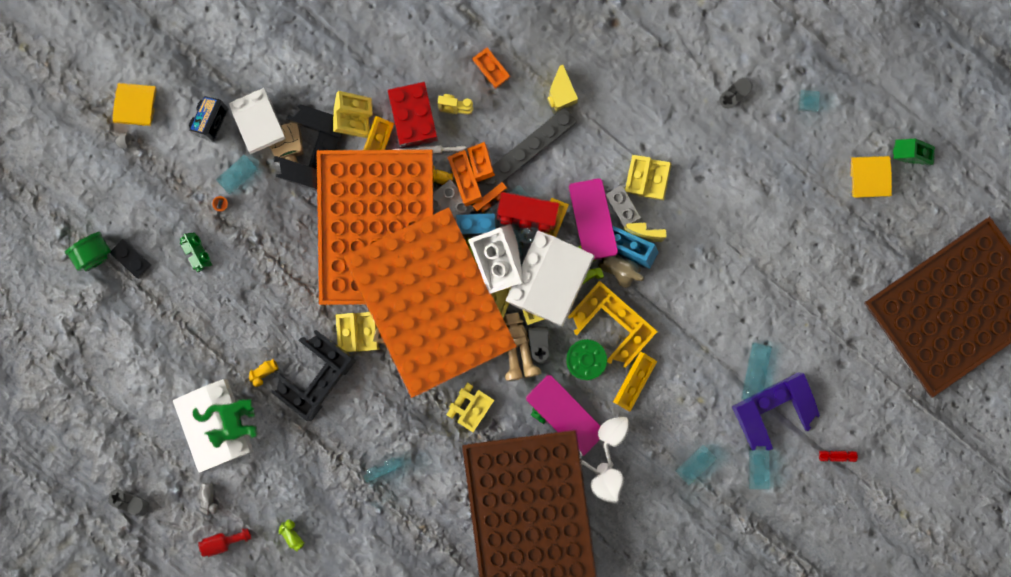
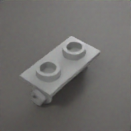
M623 185L606 194L624 227L626 224L635 223L641 218Z

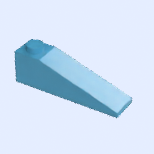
M612 226L618 253L650 269L659 253L656 245Z

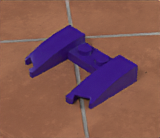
M798 372L731 406L751 450H755L756 446H766V450L773 449L760 415L791 400L805 431L811 429L809 424L815 416L819 418L820 414L804 373Z

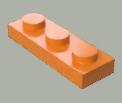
M466 150L448 156L465 207L482 201L483 197Z

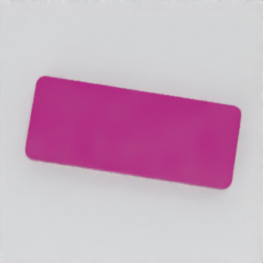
M598 178L571 183L569 185V192L582 250L595 256L593 260L616 256L618 249L602 180Z
M547 375L526 396V401L557 432L577 430L579 450L582 452V456L586 455L600 440L598 431L601 426L551 375Z

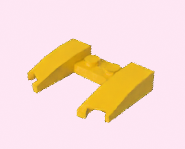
M599 281L568 318L574 319L577 329L573 331L578 335L601 308L630 333L607 359V362L612 364V360L624 362L623 367L626 368L658 331L603 282Z

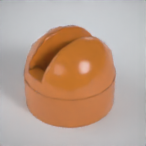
M217 196L214 198L212 206L216 211L222 212L227 208L228 201L223 196ZM221 199L223 200V202L221 204V208L218 209L217 205L219 200Z

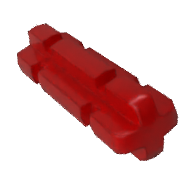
M819 451V461L847 462L848 460V462H856L858 459L856 451H848V453L847 451Z

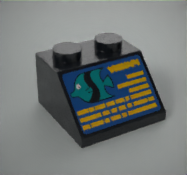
M204 96L203 100H200L197 105L196 116L190 120L189 131L193 135L214 143L229 108L220 99Z

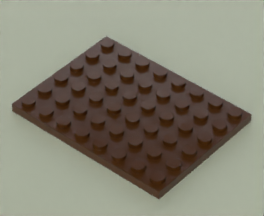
M990 216L864 302L931 398L1011 343V245Z
M577 430L462 445L479 577H597Z

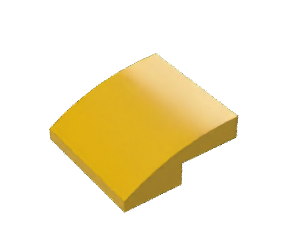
M118 83L113 108V123L151 126L155 111L153 105L157 92L156 86Z
M890 156L851 157L852 197L892 196Z

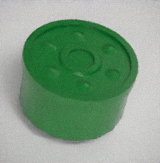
M99 231L76 242L65 250L64 253L69 257L77 271L84 270L87 272L105 262L111 250Z
M584 339L577 341L570 347L566 356V364L568 370L576 378L592 380L599 377L605 370L607 355L604 348L598 342Z

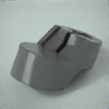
M742 77L731 85L720 96L721 106L727 109L734 107L752 90L751 80Z
M116 489L109 495L108 500L111 506L141 517L149 510V504L146 500L125 491Z

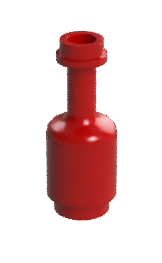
M247 528L242 529L241 533L229 537L225 536L224 533H219L204 538L201 542H198L202 557L207 556L209 558L227 552L229 545L242 540L248 542L252 538Z

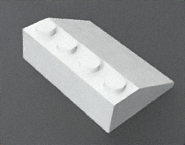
M537 231L521 266L523 282L511 287L505 301L514 307L563 327L595 256L554 236Z
M226 379L206 385L173 400L199 473L254 452L248 435H244L236 440H226L220 448H214L209 442L208 436L204 435V432L214 428L223 429L220 414L214 412L212 417L206 422H198L192 416V410L195 407L203 415L210 405L232 404L236 402L229 382Z

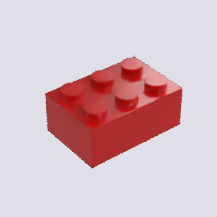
M425 82L388 89L400 147L409 148L438 141Z
M502 192L497 211V220L501 221L500 224L502 225L511 224L512 226L513 223L518 224L519 228L530 230L533 227L538 228V231L543 233H549L554 231L559 203Z

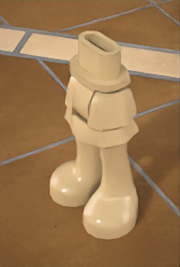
M519 313L505 315V324L516 346L520 347L524 377L530 378L541 375L540 367L534 366L528 344L530 340L527 337L528 333L523 325V320H520ZM515 347L507 351L510 370L505 374L506 381L523 379Z

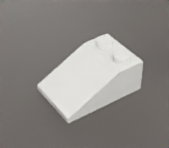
M264 88L229 103L250 154L286 139L274 107Z
M511 224L469 239L484 283L490 294L523 282L518 243Z

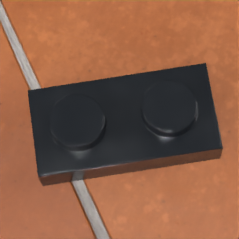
M124 239L110 252L137 279L152 266Z

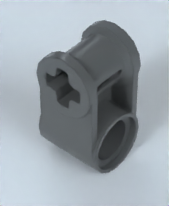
M548 327L529 328L532 360L534 363L542 365L549 358ZM538 351H542V354H546L543 356V359H539L538 356H535L536 354H538Z

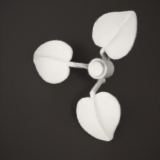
M626 417L609 419L601 425L598 431L599 439L605 441L604 448L608 463H601L595 469L581 460V464L598 475L592 481V491L598 497L611 502H618L623 484V476L618 470L612 468L613 463L611 462L608 444L617 446L624 440L629 427V420Z

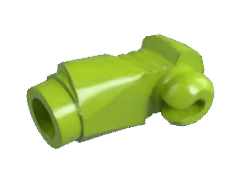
M288 519L280 525L279 535H283L288 546L298 552L305 543L293 530L295 523Z

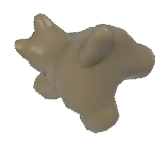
M619 254L602 258L603 263L598 265V268H601L603 272L614 275L618 284L624 288L630 287L634 279L637 281L644 280V277L640 274V265L632 260L623 259Z

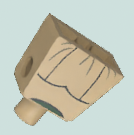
M291 122L281 126L286 139L269 147L274 156L298 163L296 157L304 154L300 125Z

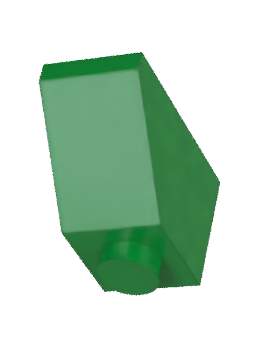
M916 138L895 140L893 148L894 159L904 163L934 165L935 146Z

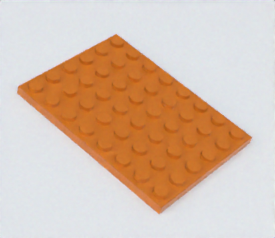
M433 150L317 151L319 305L366 304L343 257L434 214Z
M449 207L343 257L411 398L517 347L492 295L486 288L481 272Z

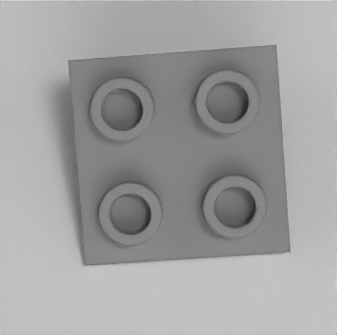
M451 179L433 193L434 214L449 207L456 221V215H468L474 210L472 205L465 207L459 189Z

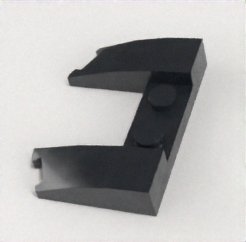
M299 104L297 107L301 110L294 117L289 114L286 120L319 132L309 166L274 156V162H279L281 174H276V177L317 191V151L335 150L338 139L342 137L343 133L334 132L332 114Z
M317 330L314 331L315 337L306 340L305 337L299 339V342L326 362L306 391L301 390L278 372L274 373V378L279 379L277 390L270 391L305 421L312 422L323 407L321 404L342 375H346L356 362L353 356Z

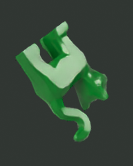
M252 399L239 400L232 404H213L206 409L203 415L199 413L197 407L192 410V416L198 422L208 421L214 412L220 414L223 429L214 428L204 432V435L208 436L209 442L214 448H220L226 440H236L244 435H250L251 437H257L258 435L257 426L242 425L241 421L243 415H247L249 418L255 416L254 408H252Z

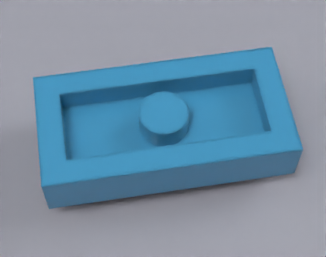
M495 213L456 215V223L462 234L487 233L495 230Z

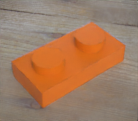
M487 47L472 58L473 62L495 89L510 79V75Z
M483 142L467 148L476 181L480 182L495 176L486 143Z
M501 182L487 193L482 201L472 205L474 211L477 214L480 212L485 213L492 207L490 205L495 200L497 202L500 201L501 193L507 191L505 184Z

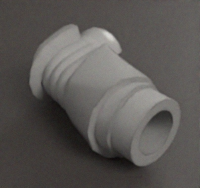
M201 483L199 490L201 507H199V510L206 515L215 514L218 511V505L212 504L213 484Z

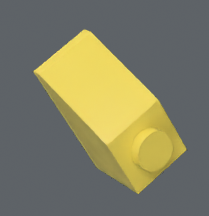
M563 65L559 66L549 91L550 97H547L551 108L555 107L556 112L578 102L577 95Z

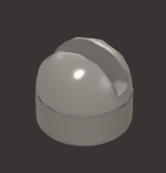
M121 133L116 137L117 146L120 148L131 147L132 140L129 133Z

